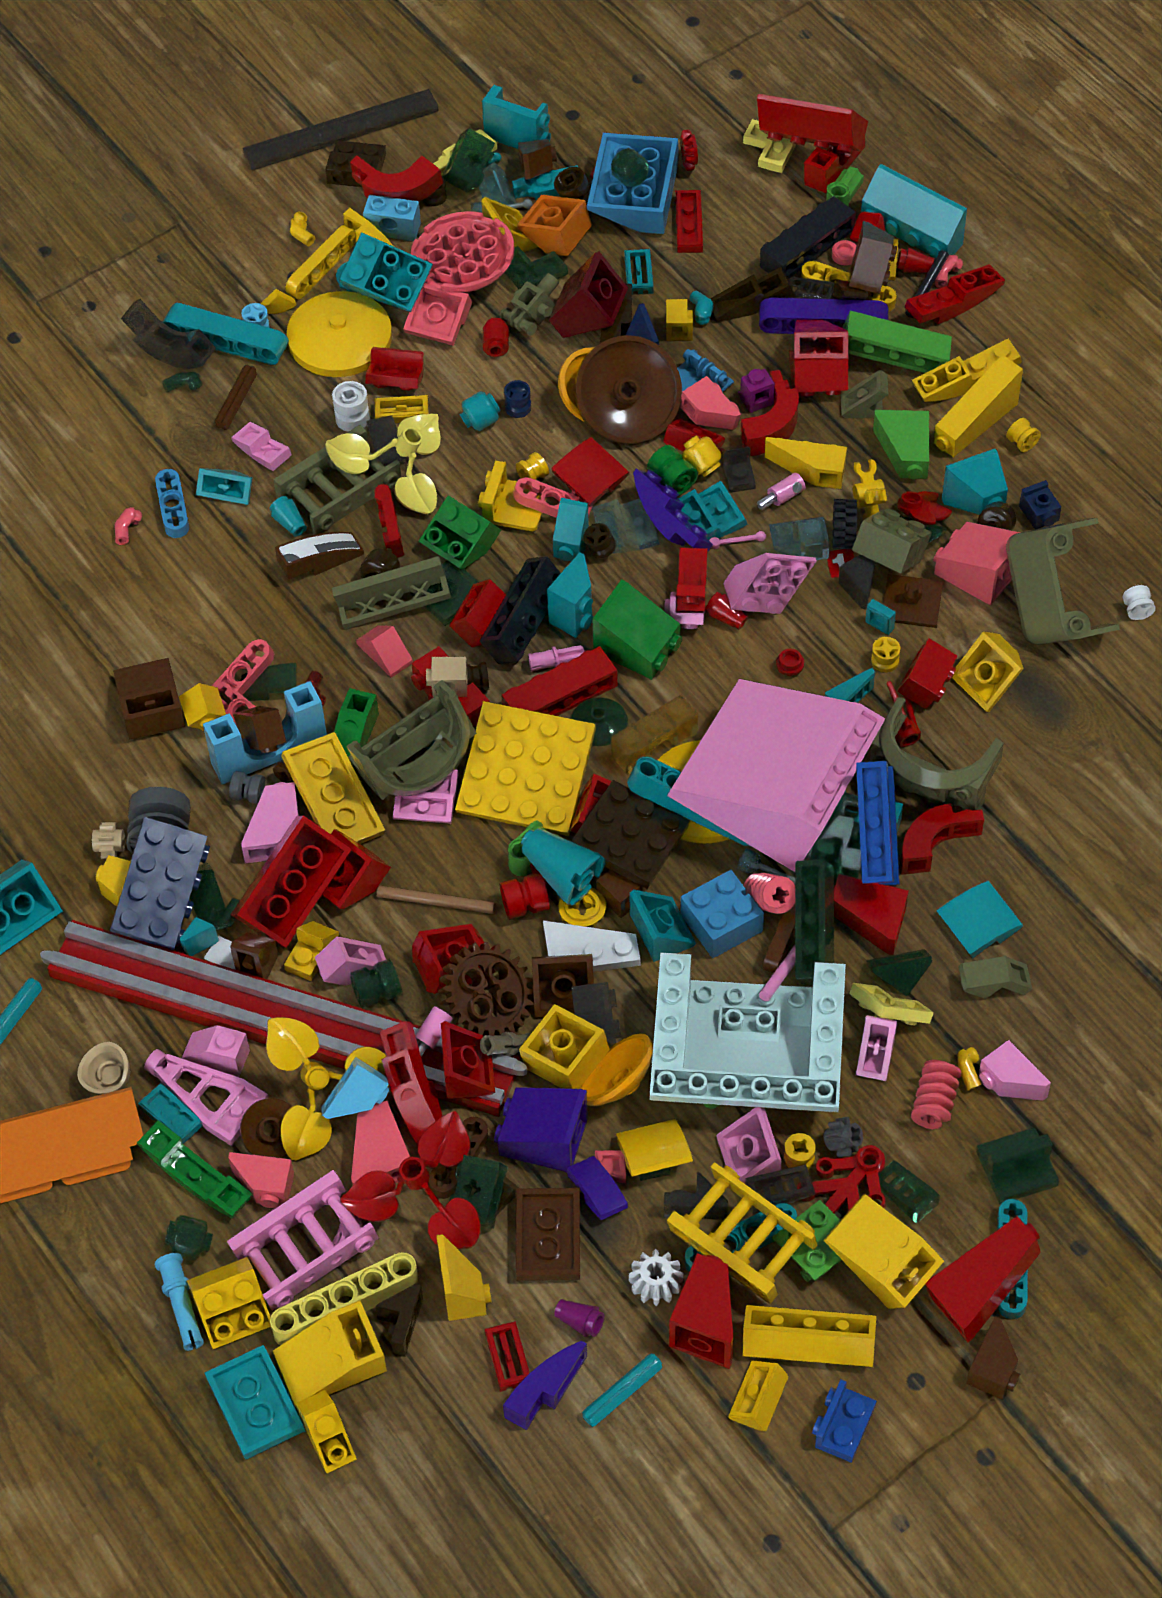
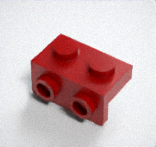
M372 347L371 364L365 374V384H373V386L378 388L394 386L402 390L418 389L424 373V353L421 351Z

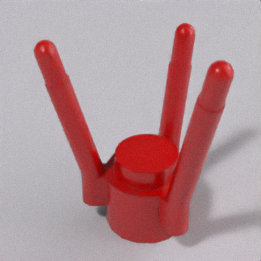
M887 681V687L895 703L898 697L892 682ZM903 696L908 717L895 736V740L901 747H908L915 744L921 738V731L916 722L911 700ZM902 707V714L906 715Z

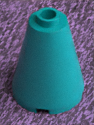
M540 828L534 831L529 830L521 840L523 845L522 853L563 902H566L568 905L569 903L571 905L576 904L592 888V885L589 884L593 876L597 878L600 876L605 865V858L599 853Z

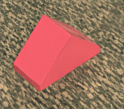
M378 625L356 640V644L391 678L413 662L394 626Z

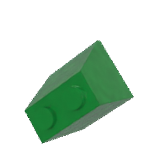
M622 579L592 619L593 649L600 646L611 661L651 680L658 671L661 672L665 668L668 656L672 651H677L682 642L680 623Z

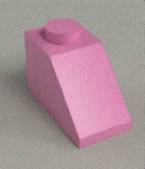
M338 936L315 956L323 981L344 986L384 974L390 970L381 945Z
M218 1025L193 1032L182 1059L224 1073L240 1076L250 1052L246 1033Z
M1010 1040L983 1058L980 1063L979 1078L986 1088L993 1089L998 1096L1042 1101L1048 1097L1051 1082Z

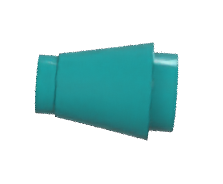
M282 496L271 504L269 508L272 512L271 517L292 533L294 537H298L306 531L307 526L292 499Z

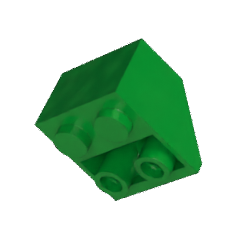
M448 495L418 542L463 570L489 551L500 534L501 529Z

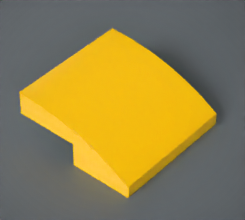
M676 1119L616 1133L618 1146L624 1154L626 1167L632 1177L693 1162L689 1146Z

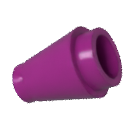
M564 1299L558 1302L554 1311L556 1318L584 1337L589 1335L592 1337L597 1336L605 1318L604 1313L600 1312L597 1306L566 1301Z

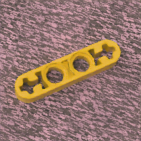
M341 225L290 276L285 287L286 293L298 300L302 299L354 246L356 242L355 230Z
M809 261L801 269V280L804 285L834 295V285L830 281L835 279L849 281L850 277L849 272L817 261ZM882 286L880 294L867 291L868 298L864 300L882 301L888 305V312L895 308L897 295L893 288Z

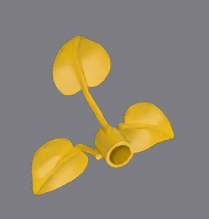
M275 1017L267 1021L266 1051L268 1058L275 1067L285 1071L295 1070L303 1062L301 1079L308 1086L309 1110L304 1106L294 1105L287 1110L281 1122L280 1133L283 1148L289 1158L296 1161L319 1152L329 1142L332 1133L331 1123L329 1119L322 1116L321 1112H314L316 1108L314 1092L315 1090L325 1088L331 1078L340 1080L343 1074L332 1071L328 1072L321 1064L309 1061L308 1057L314 1055L319 1049L317 1034L310 1026L292 1018ZM374 1047L357 1048L348 1055L345 1061V1070L348 1069L354 1058L357 1057L386 1076L381 1060L386 1057V1054Z

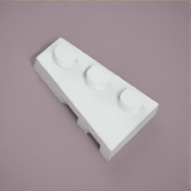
M543 921L548 956L592 954L593 972L641 966L636 934Z

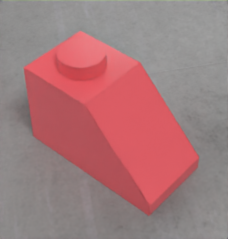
M229 1152L228 1159L232 1173L242 1186L253 1193L252 1199L256 1204L266 1208H277L289 1200L294 1177L291 1159Z

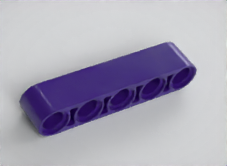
M766 298L760 303L759 327L766 333L794 334L796 320H825L842 328L850 311L888 320V305L878 300Z

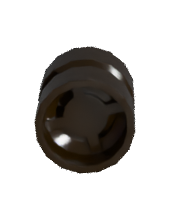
M569 167L557 175L554 181V188L560 197L585 200L587 205L591 183L581 168Z

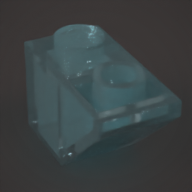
M824 516L769 525L775 551L784 555L814 557L816 560L829 558V537Z

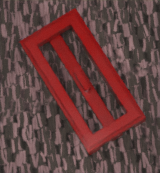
M516 1321L484 1329L500 1392L506 1391L508 1387L516 1388L530 1373ZM507 1331L512 1333L523 1374L520 1376L516 1375L505 1334ZM495 1334H498L510 1375L508 1379H504L493 1338Z

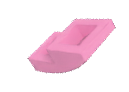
M249 422L231 437L232 441L247 455L272 471L292 456L288 446L271 439L268 430L252 422Z

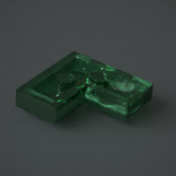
M517 246L514 250L512 262L505 274L518 289H521L527 281L537 286L547 273L559 279L568 274V267L554 251L532 262Z

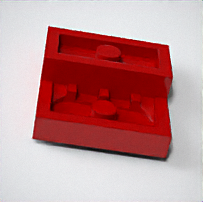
M592 437L572 449L551 468L552 472L585 503H588L589 507H592L607 491L611 493L630 474L625 467Z

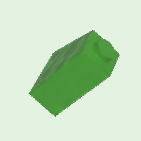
M875 410L873 432L899 477L927 479L929 468V411Z

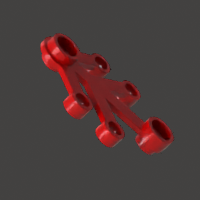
M866 1145L860 1148L855 1156L836 1159L822 1157L816 1163V1172L823 1179L831 1178L835 1171H853L846 1178L815 1182L802 1180L797 1185V1195L800 1200L808 1202L813 1200L816 1195L834 1193L825 1205L835 1214L846 1199L848 1210L860 1199L858 1185L866 1177L869 1189L868 1197L872 1200L879 1199L882 1202L880 1206L885 1209L886 1198L881 1193L878 1176L885 1167V1155L876 1146ZM872 1159L875 1161V1164L867 1165L864 1162ZM823 1165H829L831 1169L828 1171H823L820 1169V1167ZM808 1187L812 1189V1192L804 1194L801 1190Z

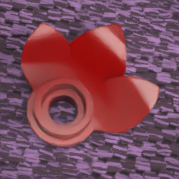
M904 492L897 502V507L900 511L923 524H935L936 521L944 520L952 514V510L937 503L939 494L936 492Z

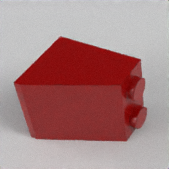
M697 1253L669 1320V1347L730 1369L733 1354V1326L728 1264L724 1263L717 1256H704Z

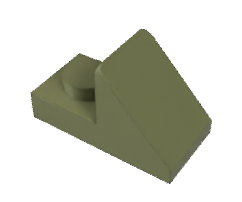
M879 370L841 395L842 416L844 418H874L875 410H883L882 399L889 395L888 375Z

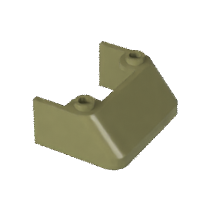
M1085 518L1014 534L1008 539L1006 552L1024 638L1029 643L1040 645L1120 630L1119 624L1091 626L1088 616L1081 611L1065 612L1054 556L1066 554L1072 548V529L1098 524V518Z

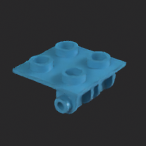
M687 349L684 352L683 358L685 362L677 368L681 378L682 391L705 376H708L713 383H717L722 392L734 383L724 370H719L713 362H709L707 358H702L694 349Z

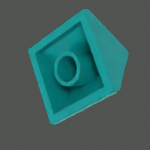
M635 889L630 892V916L653 962L660 960V953L676 954L696 945L673 897Z

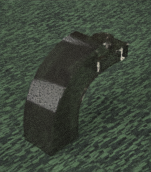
M141 299L135 300L121 318L136 335L133 341L140 348L157 360L177 368L194 369L201 367L216 349L200 329L185 333L168 327L157 318Z

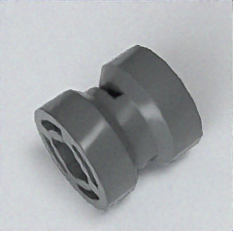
M235 771L229 787L230 799L237 801L248 799L250 803L258 804L265 788V777L257 774L251 777L247 776L244 772Z

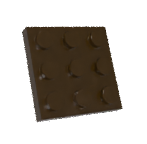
M612 780L571 842L599 853L605 858V867L648 889L687 830L690 820L635 794L630 788Z

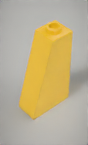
M1000 356L935 425L933 443L941 451L947 452L954 458L1018 405L1023 368L1006 356Z

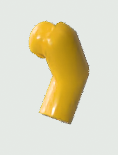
M295 212L294 218L290 221V233L294 238L309 247L314 243L315 236L306 230L308 217L303 212Z
M969 1047L966 1050L961 1049L957 1054L958 1068L962 1071L961 1077L967 1091L982 1085L973 1066L979 1060L978 1052L973 1047Z

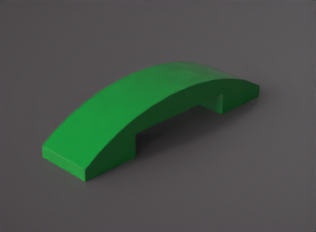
M159 1120L137 1142V1145L170 1177L201 1201L225 1216L233 1218L253 1196V1193L230 1175L226 1178L182 1144V1138Z

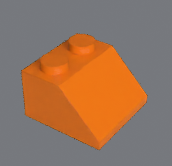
M541 195L517 224L518 230L545 253L568 256L592 226L585 200Z

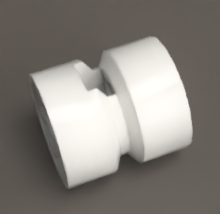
M345 381L338 384L332 393L336 424L344 431H351L358 425L365 428L370 420L366 388L355 381Z

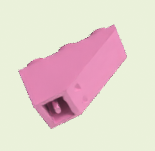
M764 553L735 565L723 583L731 610L781 614L816 563V558Z

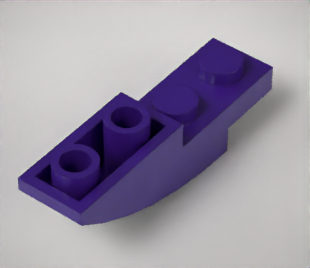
M636 468L633 475L639 498L657 529L668 541L684 546L687 542L693 548H708L709 551L713 544L706 538L707 532L696 524L692 526L688 522L690 517L681 511L685 504L677 498L679 493L668 485L663 486L660 483L662 478L651 470L644 472Z

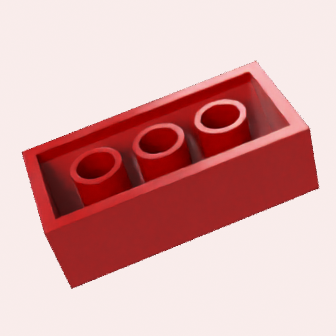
M758 94L759 130L767 134V139L781 142L782 138L791 139V143L805 146L806 142L814 143V147L828 150L829 146L837 147V151L852 154V150L862 151L869 121L853 109Z
M304 815L296 816L231 915L255 932L265 934L275 940L280 946L287 948L296 934V929L303 924L352 849Z

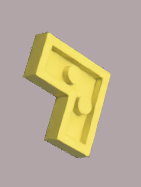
M754 119L751 120L743 136L744 144L763 149L758 159V167L779 173L783 172L796 144L790 142L791 139L782 138L781 142L767 139V134L759 130V121Z
M853 983L849 993L859 1001V1006L874 1012V1017L900 1020L905 1024L915 1026L917 1022L930 1024L934 1013L917 1000L893 998L875 985Z

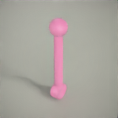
M759 531L755 535L721 540L713 537L709 541L713 544L712 549H718L720 545L752 540L762 542L766 539V534L763 531Z

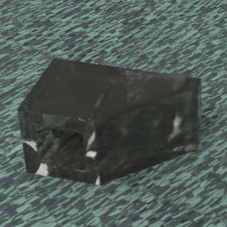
M608 982L571 987L574 1014L603 1029L608 1045H615V1038L621 1037L619 1019L613 1020L611 1009L617 1007L615 989H609Z

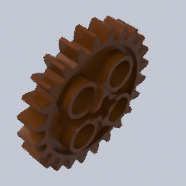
M484 942L480 947L477 943L470 945L468 949L464 947L458 951V954L449 958L452 964L449 963L442 968L447 975L439 978V981L446 984V986L439 989L438 993L446 995L447 999L440 1002V1005H449L450 1010L447 1011V1014L456 1017L453 1022L454 1025L462 1024L464 1025L463 1028L470 1031L473 1030V1032L483 1036L501 1035L504 1032L515 1033V1028L518 1029L524 1025L521 1019H526L530 1016V1013L525 1008L534 1005V1002L527 999V996L533 994V990L526 986L533 979L529 977L524 978L523 973L528 968L527 966L521 968L517 966L520 960L519 956L511 960L509 958L510 949L500 953V944H496L490 949L489 943ZM492 968L497 970L499 979L493 976ZM465 974L472 979V986L467 984ZM501 997L507 1001L508 1009L502 1005ZM474 1003L480 1007L481 1015L475 1012Z

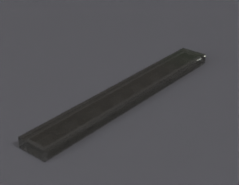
M429 89L244 147L243 154L253 171L335 145L336 140L347 141L438 112V104Z

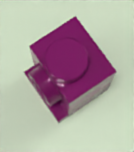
M753 369L749 374L741 377V390L738 391V396L749 413L774 404L775 383L766 369ZM760 392L763 397L755 400V394Z

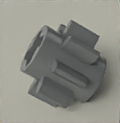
M849 1117L837 1118L835 1121L828 1123L829 1128L824 1132V1142L830 1151L837 1150L838 1157H845L859 1150L858 1146L863 1141V1132L857 1123L850 1124Z

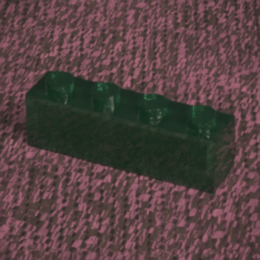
M825 859L795 861V978L805 987L813 986L815 962L834 963V868Z

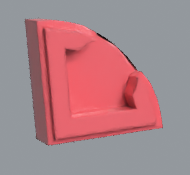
M595 1151V1157L613 1180L626 1184V1163L622 1151Z

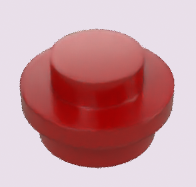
M785 649L778 655L776 667L780 673L794 676L803 670L804 658L796 649Z

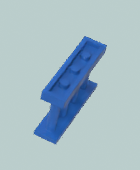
M887 761L856 763L862 883L900 885L894 767L888 766Z

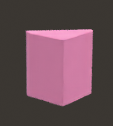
M755 1107L716 1135L725 1165L737 1172L740 1176L739 1180L748 1187L780 1180L781 1157L765 1108Z

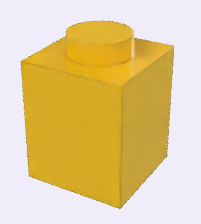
M198 683L179 696L188 727L204 731V723L226 715L218 687Z

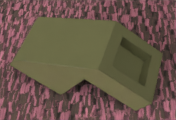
M1006 956L965 962L958 966L963 991L987 999L1002 987L1022 995L1032 990L1027 964Z

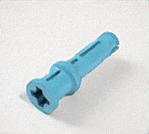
M170 1253L158 1258L154 1265L156 1270L160 1271L163 1279L162 1292L167 1297H170L180 1330L183 1348L189 1351L193 1350L190 1337L194 1338L196 1348L201 1347L204 1344V1340L202 1339L188 1295L190 1288L187 1280L189 1279L184 1276L181 1266L183 1257L179 1253Z

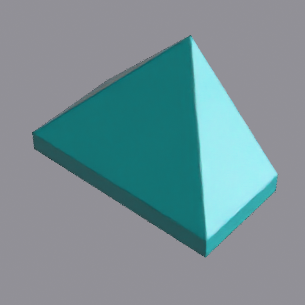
M199 468L196 495L248 505L253 477L235 470Z

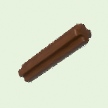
M245 365L242 368L215 418L217 428L227 430L231 425L257 376L254 366Z

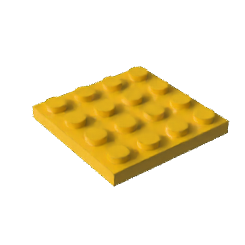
M483 701L476 727L477 734L474 735L455 808L456 813L522 827H528L532 822L538 820L548 832L569 836L570 825L577 807L596 725Z

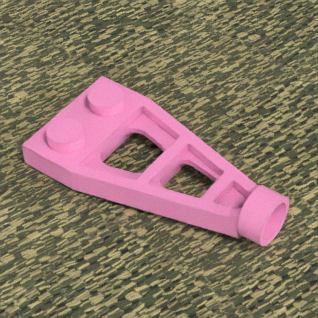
M159 1049L154 1050L150 1054L144 1066L147 1072L157 1077L201 1120L202 1126L208 1132L231 1146L240 1136V1123L245 1111L253 1103L268 1098L267 1093L242 1078L165 1054ZM184 1072H189L202 1079L191 1093L185 1091L176 1083ZM210 1086L225 1089L230 1093L229 1097L216 1112L208 1110L200 1101V1097Z

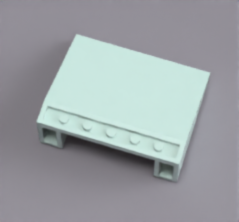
M660 953L650 1100L838 1112L846 964L815 962L813 987L780 985L769 1001H763L759 997V993L765 984L691 980V954Z

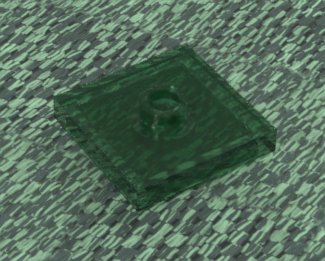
M448 560L442 566L447 578L451 598L425 606L445 626L452 622L473 584L479 583L465 569H460ZM442 584L430 585L426 592L433 594L443 591Z

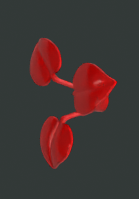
M456 1111L446 1114L423 1133L418 1143L420 1158L408 1157L401 1162L399 1167L401 1176L397 1177V1188L395 1180L390 1174L378 1170L368 1172L361 1176L349 1191L340 1198L344 1207L362 1220L381 1222L391 1218L397 1212L399 1203L396 1195L402 1192L404 1184L412 1190L423 1188L440 1211L432 1215L428 1222V1234L431 1240L438 1246L437 1235H444L457 1249H469L475 1246L481 1232L480 1218L475 1207L469 1201L459 1197L451 1199L444 1207L428 1185L430 1176L426 1167L436 1168L439 1163L444 1167H454L463 1162L468 1156L470 1138L459 1114Z

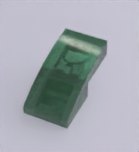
M296 663L268 666L243 696L248 701L270 700L271 693H284V691L296 687ZM248 672L241 675V681L246 678Z

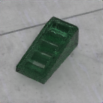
M895 1160L878 1174L881 1191L916 1224L939 1205L940 1195ZM895 1172L898 1176L895 1179H893L889 1184L886 1181H884L889 1175ZM902 1180L906 1182L899 1190L894 1188ZM910 1188L914 1190V1192L911 1193L908 1197L903 1195ZM920 1195L923 1199L915 1204L913 1201Z

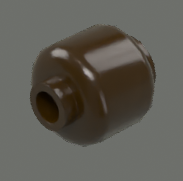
M993 502L987 505L979 514L977 524L1012 531L1016 524V514L1008 504Z
M381 548L374 549L361 564V578L400 568V562L391 551Z

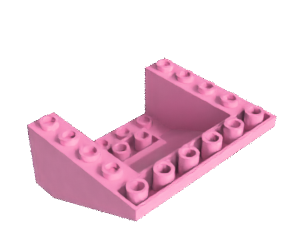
M739 679L667 796L796 873L822 833L856 772V763L862 762L885 718L860 703Z

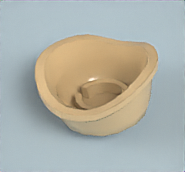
M103 1042L91 1048L84 1055L78 1067L77 1075L80 1084L86 1090L95 1094H105L123 1089L130 1077V1066L125 1051L113 1042Z

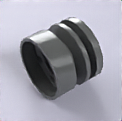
M148 787L132 794L128 807L129 825L127 827L128 835L126 840L128 850L133 854L144 817L189 830L188 824L190 822L191 810L189 798L184 793L167 787Z

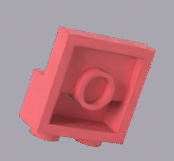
M425 283L412 312H409L403 330L407 334L454 346L461 325H465L472 300L467 292L443 291L433 287L436 285Z

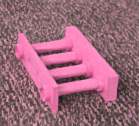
M334 1170L227 1241L238 1260L245 1257L251 1260L270 1290L264 1293L263 1297L272 1311L277 1307L280 1308L289 1304L295 1295L358 1252L363 1253L369 1250L374 1245V1242L379 1239L370 1222L361 1228L351 1212L341 1203V1194L346 1190ZM324 1205L331 1206L350 1234L349 1237L335 1246L314 1217V1213ZM298 1223H304L323 1251L321 1256L307 1264L287 1234L288 1230ZM271 1241L278 1242L297 1270V1272L280 1282L260 1252L261 1248Z

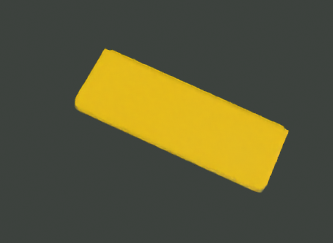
M752 1360L728 1418L756 1430L766 1432L788 1380V1374L778 1363Z

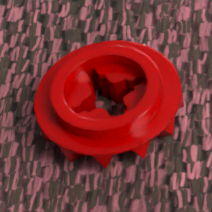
M690 129L683 130L680 136L681 155L685 169L693 171L695 165L698 164V150L695 135L691 133Z

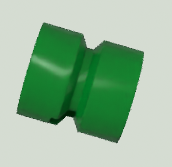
M665 445L659 448L651 456L647 464V470L655 472L662 478L660 482L663 486L668 485L672 487L679 495L687 492L694 485L698 477L697 469L690 462L685 461L682 454L672 445Z

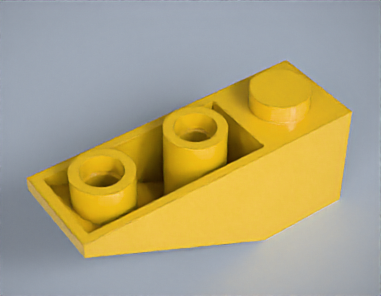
M766 437L765 458L791 473H798L803 480L814 486L842 489L847 447Z

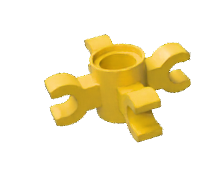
M873 459L868 460L869 468L865 472L861 470L860 462H854V471L860 476L861 483L853 484L852 491L853 498L857 499V508L865 507L862 521L878 513V504L886 503L887 500L886 489L882 479L874 480L873 475L876 472L877 466Z

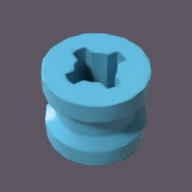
M252 303L242 309L243 321L270 327L267 308L264 305Z

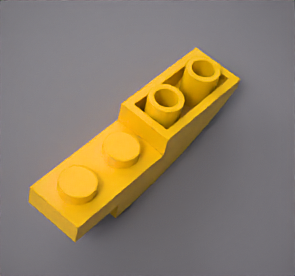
M1008 338L964 361L958 356L913 379L912 383L924 402L951 399L964 395L1000 356H1006L1017 365L1022 363L1021 356Z

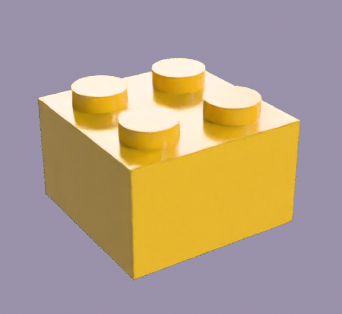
M556 1004L553 1005L519 1048L522 1061L527 1066L528 1071L565 1089H580L610 1050L603 1029Z

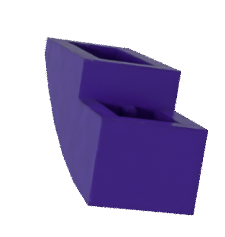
M579 1341L562 1349L530 1372L503 1404L504 1418L527 1430L543 1403L555 1409L587 1358V1343Z

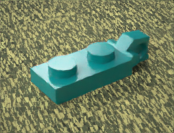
M566 168L552 170L531 179L523 177L512 181V191L515 199L529 196L537 200L541 195L558 196L559 194L554 188V181L557 175Z

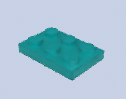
M264 1345L204 1373L245 1460L305 1432L304 1425Z

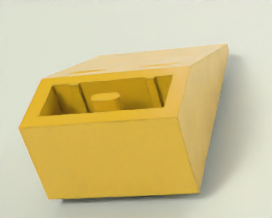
M866 1194L861 1196L823 1240L888 1309L905 1308L944 1262L920 1235Z
M361 1300L328 1313L273 1350L295 1408H297L295 1403L323 1390H326L330 1395L387 1371L384 1354Z

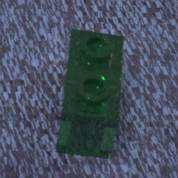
M470 128L461 133L442 174L445 181L466 193L475 187L478 188L485 176L482 173L484 167L490 164L494 156L492 149L495 143Z
M464 1155L463 1161L458 1164L455 1178L458 1181L456 1191L452 1193L449 1201L457 1197L469 1201L479 1215L481 1226L494 1229L508 1167L501 1162ZM478 1187L481 1188L479 1194H471L472 1189H478Z

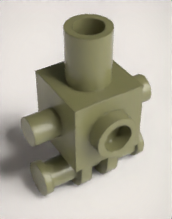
M547 273L537 286L527 281L521 289L516 290L514 293V298L511 302L515 308L511 311L508 307H504L500 312V318L507 320V324L519 332L525 331L526 334L533 335L537 330L536 324L540 325L545 317H549L552 314L555 304L549 298V295L557 287L559 281L550 273Z

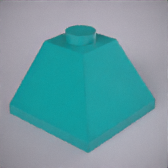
M996 449L946 466L942 493L944 505L979 515L987 505L993 502L1006 503L1008 487Z

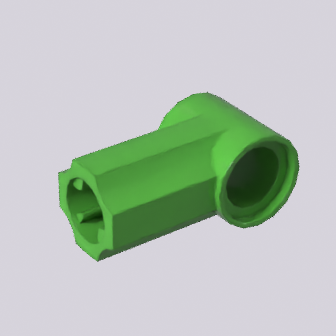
M850 166L848 169H844L837 180L827 186L826 201L834 196L849 207V202L863 183L864 175L859 172L858 168Z

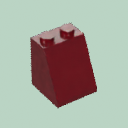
M600 251L595 252L565 282L549 318V322L563 338L613 326L628 287Z

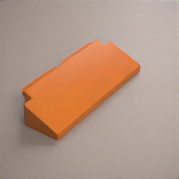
M132 1087L1 1120L0 1203L46 1192L52 1188V1181L59 1179L66 1185H72L127 1170L131 1165V1160H133L130 1147L137 1145V1142L144 1135Z

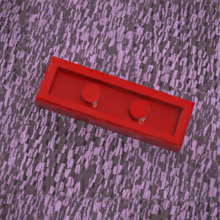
M675 190L677 253H703L701 190Z

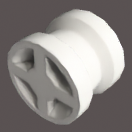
M1136 585L1123 593L1122 597L1124 604L1128 606L1127 613L1129 618L1142 620L1155 612L1156 608L1154 602L1150 599L1151 592L1147 586Z

